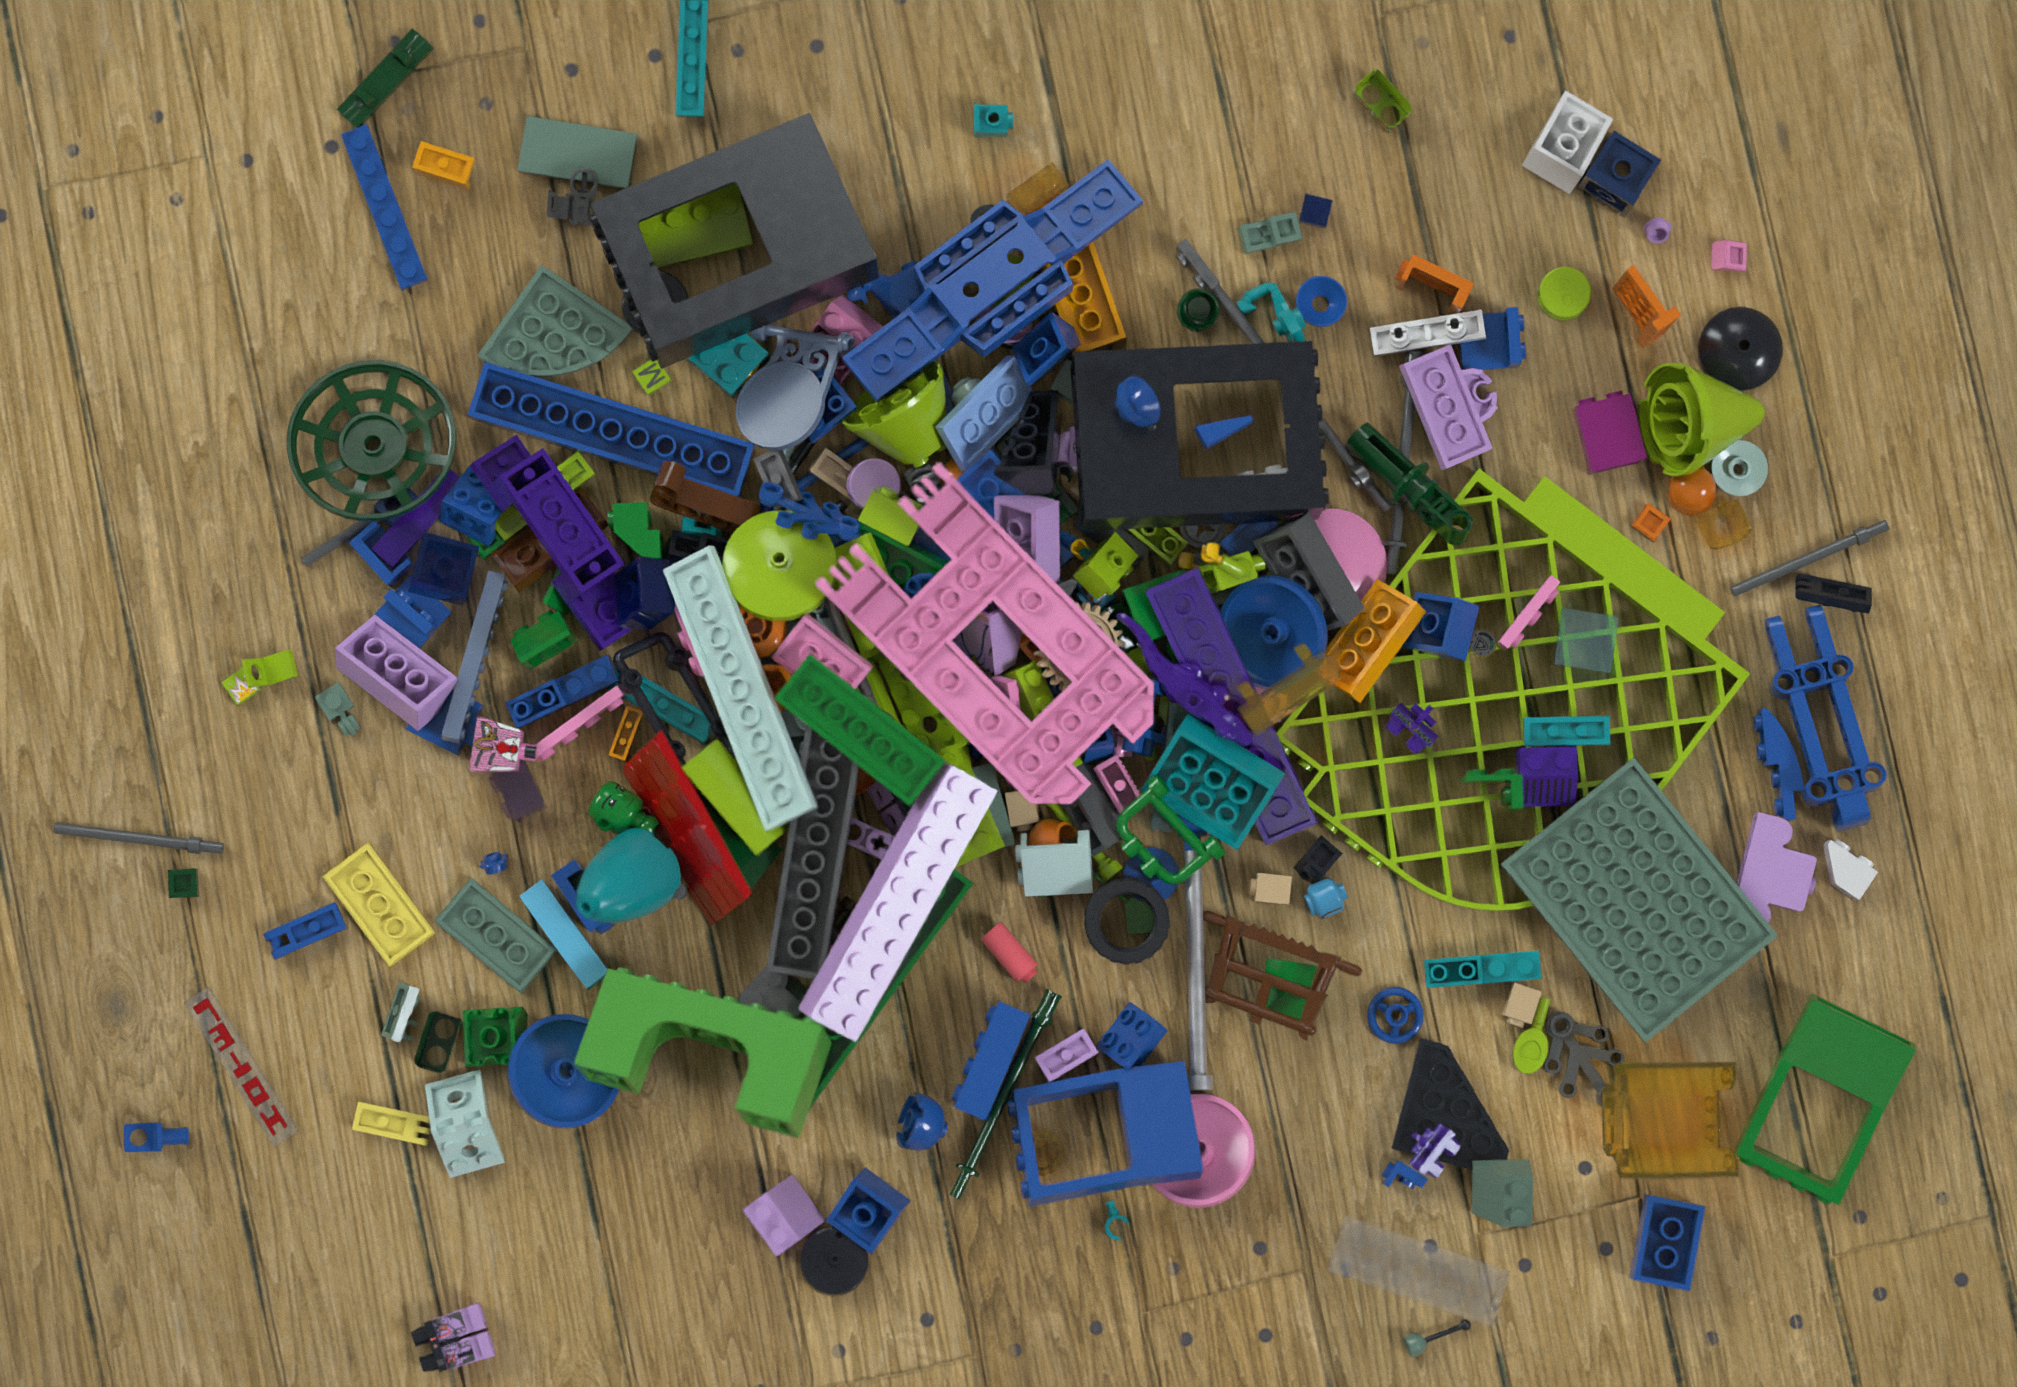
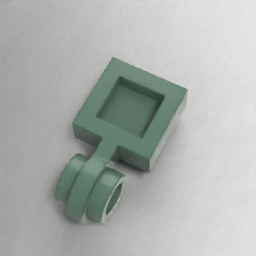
M340 682L315 696L329 721H333L339 716L341 717L338 725L346 737L358 734L357 730L361 728L360 724L353 714L349 716L346 714L347 711L355 706Z

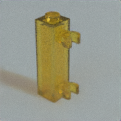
M1301 643L1294 648V651L1304 665L1259 695H1256L1247 681L1238 685L1237 689L1247 703L1237 710L1252 733L1257 736L1341 680L1342 678L1338 671L1342 668L1333 655L1328 658L1322 652L1313 657L1307 645Z

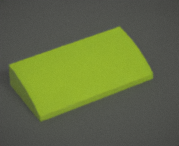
M718 739L682 767L685 773L756 855L790 827V823L787 822L775 829L765 831L739 764Z

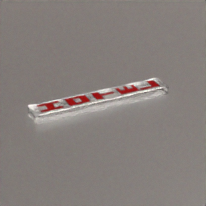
M210 987L185 1001L184 1004L272 1145L275 1147L299 1132V1129Z

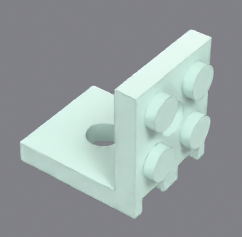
M480 1069L425 1085L431 1132L450 1178L505 1163L504 1154L489 1119L483 1077ZM457 1098H462L460 1101L456 1103H451L453 1100ZM468 1145L474 1146V1148L472 1149H463L465 1146Z

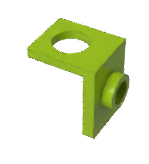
M292 649L263 658L242 660L248 687L270 686L298 676ZM252 665H254L259 672L258 680H256L251 673Z

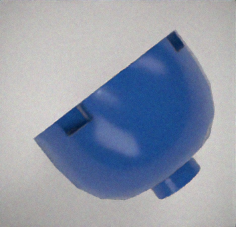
M914 1092V1096H909L906 1099L898 1119V1123H903L902 1133L896 1132L897 1144L904 1149L922 1151L930 1149L940 1138L945 1136L948 1123L945 1121L942 1106L934 1098Z

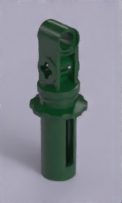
M1369 422L1359 427L1349 438L1345 447L1393 491L1389 498L1390 502L1395 505L1404 501L1411 512H1416L1427 525L1437 531L1449 544L1458 546L1465 543L1473 526V518L1447 492L1439 487V483L1435 479L1431 480L1426 475L1430 467L1428 466L1429 464L1422 462L1415 466ZM1453 526H1460L1463 530H1458Z

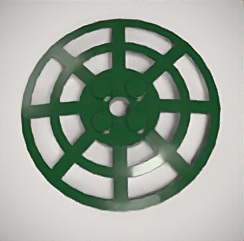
M382 360L360 361L346 364L330 371L306 390L291 415L287 430L286 449L289 464L296 481L305 494L318 506L346 519L382 521L414 510L426 502L439 489L454 461L456 427L447 400L437 386L426 376L410 367L395 362ZM381 372L389 374L385 390L367 389L350 394L343 381L345 378L363 373ZM400 377L409 379L421 386L433 397L436 403L422 412L411 400L396 393ZM333 385L341 400L336 402L325 413L319 425L304 420L303 417L312 402L325 389ZM367 399H382L379 412L361 413L356 402ZM395 402L405 407L414 415V418L401 425L390 415L393 403ZM346 408L351 420L344 426L342 432L328 428L334 417ZM440 413H443L448 429L447 455L431 453L432 434L428 422ZM420 427L424 437L423 452L408 449L406 437ZM299 430L315 436L314 454L318 467L304 473L300 469L297 456V436ZM324 439L339 443L341 454L340 458L327 464L323 454ZM371 439H377L381 442L380 447L375 451L366 449V444ZM403 461L419 463L413 474L401 483L395 470L400 467ZM427 465L443 466L440 475L433 485L421 497L412 501L406 490L421 477ZM348 467L358 477L353 489L340 483L332 474ZM324 477L333 488L349 496L345 509L336 508L323 500L313 491L308 483ZM385 477L391 489L381 492H365L369 478ZM396 496L402 505L397 510L381 514L356 513L361 500H382Z

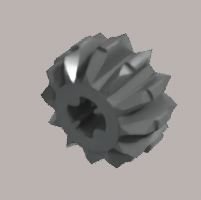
M928 462L916 468L911 466L910 469L905 471L904 477L913 499L923 507L926 503L921 498L919 499L912 491V488L917 485L930 499L934 497L933 493L920 481L923 477H927L938 491L943 488L937 475L932 471L933 467Z

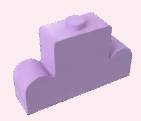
M1757 812L1753 816L1736 884L1769 923L1771 911L1768 905L1793 912L1804 910L1808 894L1812 895L1815 888L1816 879L1812 877L1817 860L1814 856L1783 848V845L1790 841L1793 831L1787 820Z

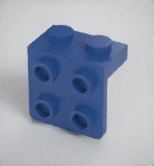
M1518 307L1506 308L1504 312L1482 313L1486 339L1460 343L1462 368L1464 370L1470 368L1480 370L1519 368L1522 359H1526L1525 342H1520V332L1524 331L1523 314L1519 315Z

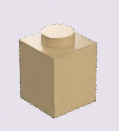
M1019 791L1005 793L1010 827H1016L1017 832L1031 830L1033 824L1039 822L1036 804H1031Z
M1257 873L1256 879L1251 878L1249 895L1254 896V902L1288 906L1292 876Z
M1511 983L1501 1016L1508 1018L1506 1023L1523 1028L1524 1023L1532 1024L1542 991Z

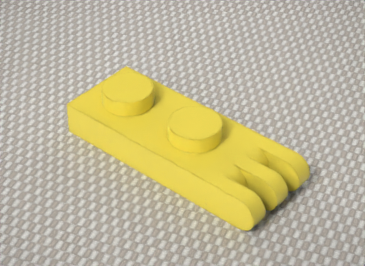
M358 1102L352 1130L428 1146L429 1140L418 1138V1134L430 1135L431 1133L430 1128L420 1126L421 1121L430 1124L429 1116L364 1102Z

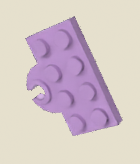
M1451 344L1399 366L1441 470L1493 449L1482 422L1490 418L1498 408L1496 406L1497 392L1486 394L1483 400L1476 395V387L1478 385L1485 386L1492 382L1483 373V370L1475 368L1461 370Z

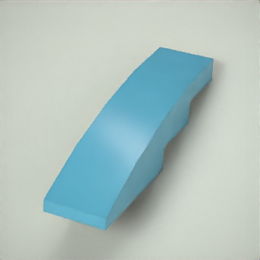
M540 880L519 896L585 988L590 990L602 981L606 975L607 967L546 883Z

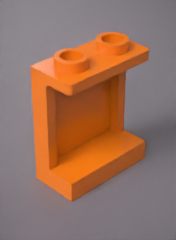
M1414 254L1410 261L1403 260L1395 277L1399 281L1397 286L1399 290H1402L1407 278L1411 277L1453 297L1447 311L1450 315L1460 313L1474 285L1473 282Z

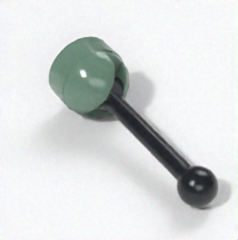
M1464 1319L1459 1325L1425 1338L1418 1333L1403 1336L1409 1356L1413 1358L1422 1354L1426 1349L1427 1343L1459 1330H1469L1471 1322Z

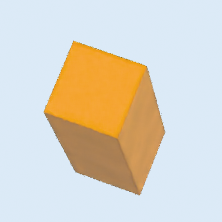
M626 705L609 752L610 757L627 762L644 715L641 710Z

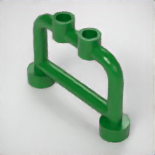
M1156 774L1147 781L1149 788L1130 803L1117 818V832L1124 841L1120 845L1130 858L1137 855L1143 861L1139 866L1149 878L1156 875L1165 883L1172 885L1180 884L1192 876L1212 857L1219 860L1227 853L1214 836L1209 837L1202 843L1163 801L1162 798L1170 790ZM1149 802L1198 854L1177 873H1169L1161 862L1145 848L1140 839L1128 829V821Z

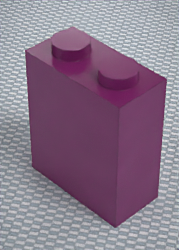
M1616 391L1606 394V399L1596 401L1595 397L1578 401L1579 405L1573 409V414L1589 475L1642 463L1647 459L1631 393L1623 395L1622 391Z

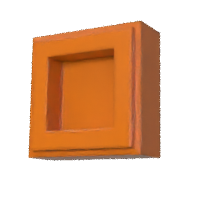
M1647 503L1631 527L1654 543L1671 519L1650 503Z

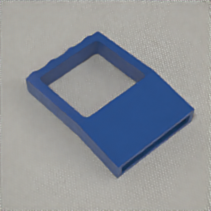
M1185 1061L1131 1067L1129 1070L1125 1068L1015 1089L1011 1099L1007 1100L1009 1117L1014 1116L1015 1127L1011 1128L1012 1140L1014 1144L1019 1146L1020 1154H1016L1017 1170L1023 1172L1024 1181L1020 1182L1022 1199L1027 1198L1028 1207L1135 1186L1200 1179L1203 1173ZM1106 1090H1115L1118 1097L1129 1169L1049 1185L1041 1184L1028 1106Z

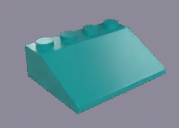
M1187 714L1147 781L1156 774L1170 790L1162 799L1175 813L1238 850L1285 773L1237 743L1220 738L1214 729ZM1147 781L1142 787L1141 792L1149 788Z

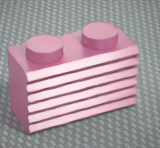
M1115 755L1094 767L1093 771L1120 815L1130 803L1140 796V790H1136V785H1133L1134 781L1130 780L1131 776L1127 775L1128 771L1124 770L1125 766L1121 765L1122 761L1119 760L1118 755Z

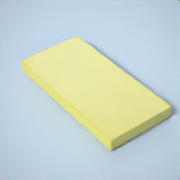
M366 843L322 876L389 967H392L436 934L370 843Z

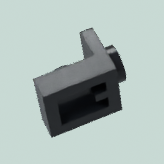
M1321 835L1293 868L1303 880L1313 884L1326 874L1343 853Z

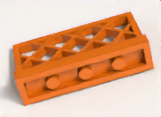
M1634 265L1624 272L1612 288L1642 331V334L1636 339L1642 349L1665 334L1681 316L1675 306L1668 311L1665 310Z

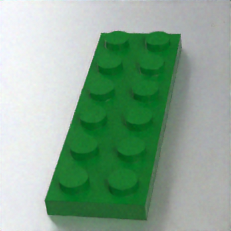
M811 653L774 698L909 806H911L946 761Z

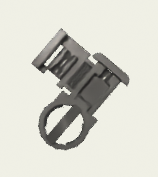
M583 166L575 169L571 175L570 196L569 193H566V197L556 196V192L548 190L546 217L568 219V216H573V218L569 217L571 225H578V223H583L584 226L593 225L589 214L591 213V199L596 198L598 175L592 168ZM580 172H582L581 190L574 185V179ZM588 173H590L594 179V186L587 191ZM555 197L554 211H551V209H553V200Z

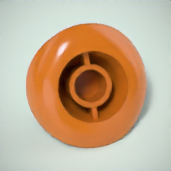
M738 605L758 658L765 657L776 651L787 635L788 621L761 619L748 613Z

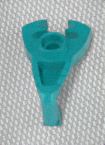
M1267 282L1244 292L1241 301H1237V308L1246 316L1257 311L1251 301L1270 294L1277 320L1273 321V325L1278 336L1285 335L1289 342L1306 341L1302 332L1306 328V324L1299 309H1289L1275 283Z

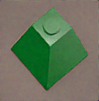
M1267 958L1264 972L1310 988L1318 966ZM1271 987L1266 1007L1300 1020L1306 999Z

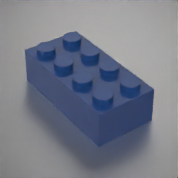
M1000 1001L997 1007L991 1004L985 1021L990 1022L986 1033L979 1032L974 1047L978 1048L975 1059L968 1058L962 1072L967 1075L964 1085L957 1084L951 1100L956 1101L955 1108L986 1121L1030 1014Z

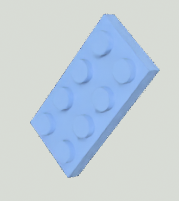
M1007 355L935 427L961 471H967L1019 420L1029 393L1033 392L1032 387L1026 384L1014 356Z

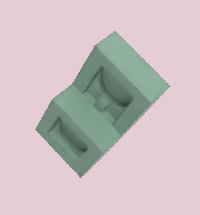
M1296 212L1269 217L1267 220L1240 225L1237 228L1244 255L1286 245L1302 239Z

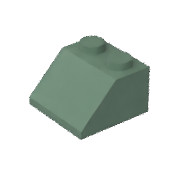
M1530 1159L1472 1161V1214L1502 1227L1532 1226L1533 1172Z

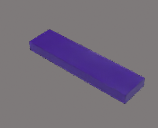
M450 469L439 489L426 502L414 510L403 514L371 550L393 569L440 518L442 500L460 477ZM437 476V477L433 480V482L423 491V493H422L419 497H421V496L433 485V483L436 481V479L438 478V476Z

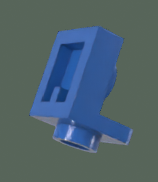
M1396 1160L1394 1164L1389 1162L1381 1175L1385 1178L1382 1184L1388 1188L1397 1174L1401 1175L1399 1181L1411 1189H1414L1416 1185L1423 1188L1428 1180L1399 1160Z

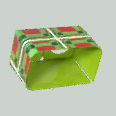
M1375 67L1357 83L1353 96L1389 134L1409 116L1411 104L1378 68L1375 72ZM1368 85L1377 86L1381 91V99L1376 104H1367L1362 99V91ZM1394 106L1399 110L1400 119L1397 123L1387 125L1381 120L1380 113L1384 107Z

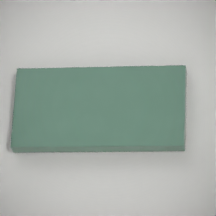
M527 116L517 171L519 173L570 181L575 169L586 166L592 168L598 175V185L626 189L630 184L638 135ZM582 172L577 174L574 179L575 182H582ZM588 173L587 184H594L592 175Z
M473 878L466 882L435 920L439 926L521 994L558 951Z

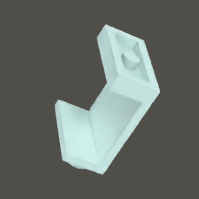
M1089 830L1078 831V843L1028 846L1027 833H1021V845H1016L1015 851L1016 862H1022V868H1018V884L1024 885L1025 896L1093 893V869Z

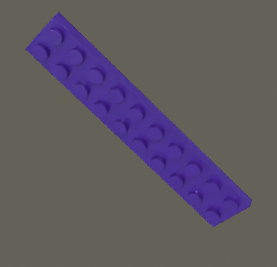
M1196 567L1147 589L1146 594L1179 663L1183 664L1186 662L1201 667V678L1211 686L1219 685L1229 690L1230 699L1223 706L1227 711L1233 712L1241 719L1253 737L1248 746L1237 744L1285 773L1255 822L1265 845L1267 846L1317 824V817L1307 802L1300 781L1199 568ZM1211 723L1208 724L1209 727L1214 729V726Z

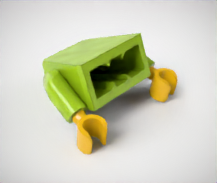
M1214 543L1202 546L1201 558L1204 562H1209L1210 564L1205 565L1201 562L1198 565L1193 564L1195 555L1186 552L1179 554L1177 562L1178 567L1181 569L1192 570L1198 567L1210 593L1258 578L1257 572L1266 568V564L1259 553L1251 556L1250 552L1247 551L1231 557L1225 554L1219 556V545Z

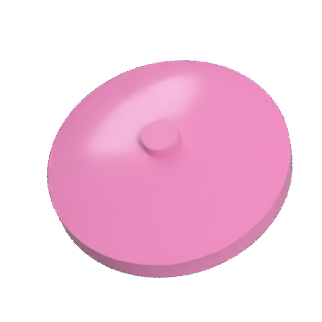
M1325 509L1318 520L1314 521L1360 600H1362L1376 579L1384 583L1386 580L1387 556L1381 538L1375 529L1360 516L1346 510Z
M1191 1094L1203 1173L1200 1179L1152 1185L1163 1197L1175 1204L1190 1208H1204L1228 1200L1243 1187L1254 1166L1255 1141L1247 1120L1232 1104L1212 1095Z

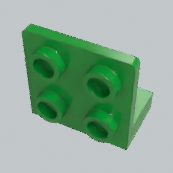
M1483 769L1469 770V772H1466L1467 775L1460 778V784L1505 783V787L1501 788V805H1506V812H1515L1523 809L1522 774H1515V769H1498V771H1495V775H1486V770Z

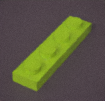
M578 451L557 466L573 491L596 475ZM515 505L506 509L496 521V530L505 542L528 526Z

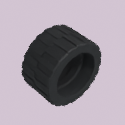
M1118 878L1099 887L1089 899L1084 914V925L1089 942L1098 954L1109 959L1111 962L1129 965L1130 963H1141L1143 960L1154 956V953L1162 948V944L1168 936L1170 919L1168 907L1164 899L1150 884L1135 878ZM1122 894H1132L1142 898L1150 906L1154 917V925L1149 937L1140 945L1130 948H1123L1112 944L1104 936L1100 927V915L1104 906L1109 900Z

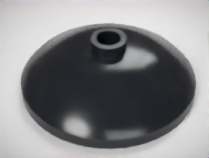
M1733 307L1719 312L1705 325L1698 342V355L1707 375L1740 391H1746L1763 385L1775 374L1782 360L1783 343L1778 328L1765 314L1748 307ZM1745 341L1748 344V350H1741L1739 342Z

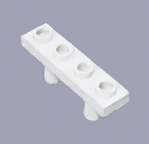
M1482 309L1370 328L1375 357L1486 339Z

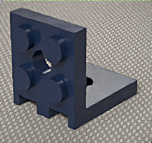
M1613 131L1577 189L1580 191L1584 189L1597 198L1596 201L1604 206L1608 204L1621 213L1620 216L1625 218L1638 200L1640 193L1661 162V159L1618 132ZM1620 162L1626 163L1630 168L1629 175L1625 177L1617 175L1615 165Z

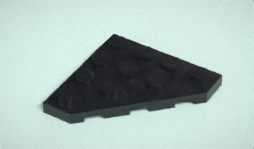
M1419 1038L1391 1149L1414 1154L1411 1149L1417 1141L1411 1135L1416 1132L1422 1136L1427 1128L1433 1131L1440 1123L1455 1133L1454 1138L1459 1142L1461 1148L1452 1157L1442 1151L1436 1159L1437 1161L1472 1170V1161L1507 1160L1509 1154L1507 1145L1498 1133L1486 1109L1481 1104L1449 1046Z

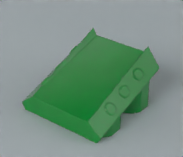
M523 1007L464 1010L462 1015L465 1066L508 1065L509 1056L515 1042L527 1029L528 1014Z

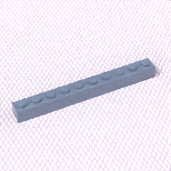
M488 570L441 734L444 741L460 744L461 739L464 740L466 729L464 727L470 721V706H474L476 699L474 692L480 686L481 680L478 678L480 673L484 672V657H488L490 650L488 643L489 640H493L495 630L492 629L494 624L498 623V608H502L504 601L502 594L508 588L509 581H506L505 574Z

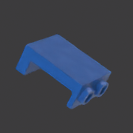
M574 859L553 873L551 877L587 930L591 933L603 934L614 927L615 924L588 919L577 908V887L572 880L584 873L585 869L579 861Z

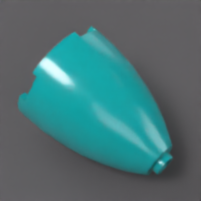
M628 829L615 836L595 854L580 879L576 900L579 912L584 917L596 922L621 923L652 914L670 903L681 882L680 867L671 848L666 849L660 841L653 837L654 833L645 829Z

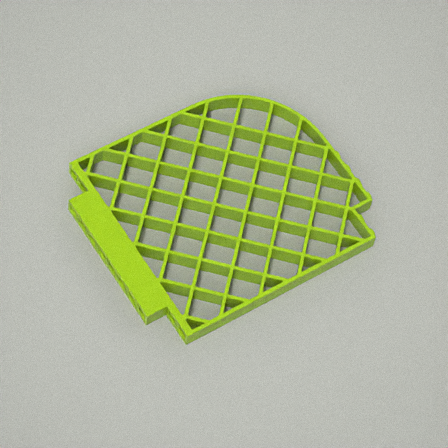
M1478 469L1454 501L1462 508L1489 504L1494 545L1454 550V545L1449 544L1444 539L1446 551L1422 554L1438 533L1432 529L1389 585L1390 587L1395 589L1401 583L1402 594L1411 598L1407 572L1413 564L1447 559L1452 597L1460 598L1475 605L1502 601L1507 630L1514 622L1511 600L1533 597L1540 588L1510 592L1504 551L1544 546L1548 576L1552 575L1558 580L1554 544L1600 580L1560 586L1558 584L1556 589L1560 592L1552 601L1557 636L1521 640L1515 649L1511 646L1507 649L1510 652L1515 691L1475 696L1469 655L1476 653L1469 647L1466 661H1461L1466 698L1426 703L1420 661L1442 659V657L1427 653L1419 654L1418 651L1411 649L1410 655L1393 657L1388 666L1412 663L1417 705L1423 710L1429 704L1434 709L1467 705L1473 747L1432 752L1431 745L1430 747L1426 746L1424 753L1383 758L1378 717L1392 715L1391 712L1396 707L1376 709L1374 688L1372 686L1366 694L1368 711L1327 716L1323 688L1325 680L1321 677L1317 679L1277 732V735L1287 756L1291 752L1299 758L1297 764L1309 773L1312 770L1317 772L1305 788L1304 795L1313 812L1324 820L1322 825L1333 834L1339 831L1347 837L1344 840L1347 845L1357 852L1361 848L1368 853L1367 860L1379 869L1385 866L1416 890L1438 901L1471 910L1495 912L1533 907L1530 901L1504 904L1496 851L1522 847L1531 839L1495 844L1490 801L1501 800V793L1489 795L1487 784H1478L1480 796L1439 801L1434 759L1474 754L1476 770H1485L1483 752L1520 747L1532 748V746L1524 747L1523 718L1528 717L1525 697L1565 692L1568 717H1577L1574 691L1614 686L1620 727L1611 728L1610 736L1621 734L1625 764L1634 758L1630 733L1670 728L1674 761L1667 771L1648 774L1652 780L1660 779L1656 785L1662 791L1750 673L1705 640L1725 614L1723 610L1546 476L1539 481L1523 502L1481 469ZM1474 485L1489 495L1464 499ZM1498 503L1544 538L1503 543ZM1496 553L1501 593L1461 598L1455 558ZM1609 587L1657 623L1615 628ZM1600 588L1606 629L1566 634L1560 593ZM1665 629L1712 665L1671 671ZM1656 630L1661 672L1622 677L1616 636ZM1607 637L1613 678L1573 683L1567 642ZM1558 643L1564 685L1524 690L1518 648ZM1495 645L1492 652L1503 651V649ZM1722 672L1734 681L1726 693H1724ZM1711 673L1716 706L1708 716L1678 720L1672 678ZM1663 679L1668 721L1629 726L1623 684ZM1316 693L1320 717L1295 720ZM1516 698L1522 740L1482 745L1476 704ZM1406 705V707H1407L1409 710H1410V708L1413 706V705ZM1370 718L1375 760L1334 765L1328 723ZM1321 724L1326 766H1321L1283 737L1287 729ZM1701 724L1682 749L1679 726ZM1582 745L1573 746L1577 747V790H1579L1580 800L1589 793L1588 788L1597 787L1606 780L1587 782ZM1425 760L1431 802L1390 808L1384 765ZM1376 767L1382 809L1341 814L1335 772ZM1324 773L1328 774L1333 817L1307 798ZM1481 803L1487 845L1446 850L1440 808ZM1532 807L1535 836L1543 830L1541 807ZM1432 809L1438 852L1397 857L1391 814ZM1383 815L1389 859L1341 824L1340 821ZM1488 851L1495 905L1479 904L1453 898L1447 857ZM1439 858L1444 894L1423 885L1396 866V864Z

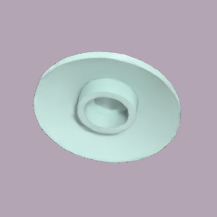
M1738 440L1713 458L1711 472L1716 485L1722 491L1732 496H1747L1756 492L1764 484L1768 474V463L1759 447L1751 442ZM1734 465H1740L1743 468L1742 474L1734 473Z

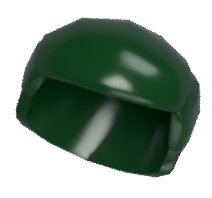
M1192 289L1184 293L1178 301L1177 316L1182 326L1190 331L1198 332L1208 329L1214 324L1219 316V304L1215 296L1205 289Z

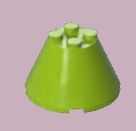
M934 360L878 403L865 390L853 401L858 409L842 421L846 429L901 464H913L915 468L922 466L929 460V455L935 451H942L947 448L935 428L947 416L944 377L941 365Z

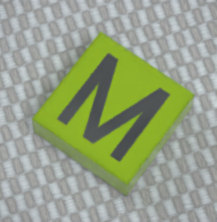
M649 360L632 371L648 396L671 382L670 377L664 368H660L657 361L652 362Z

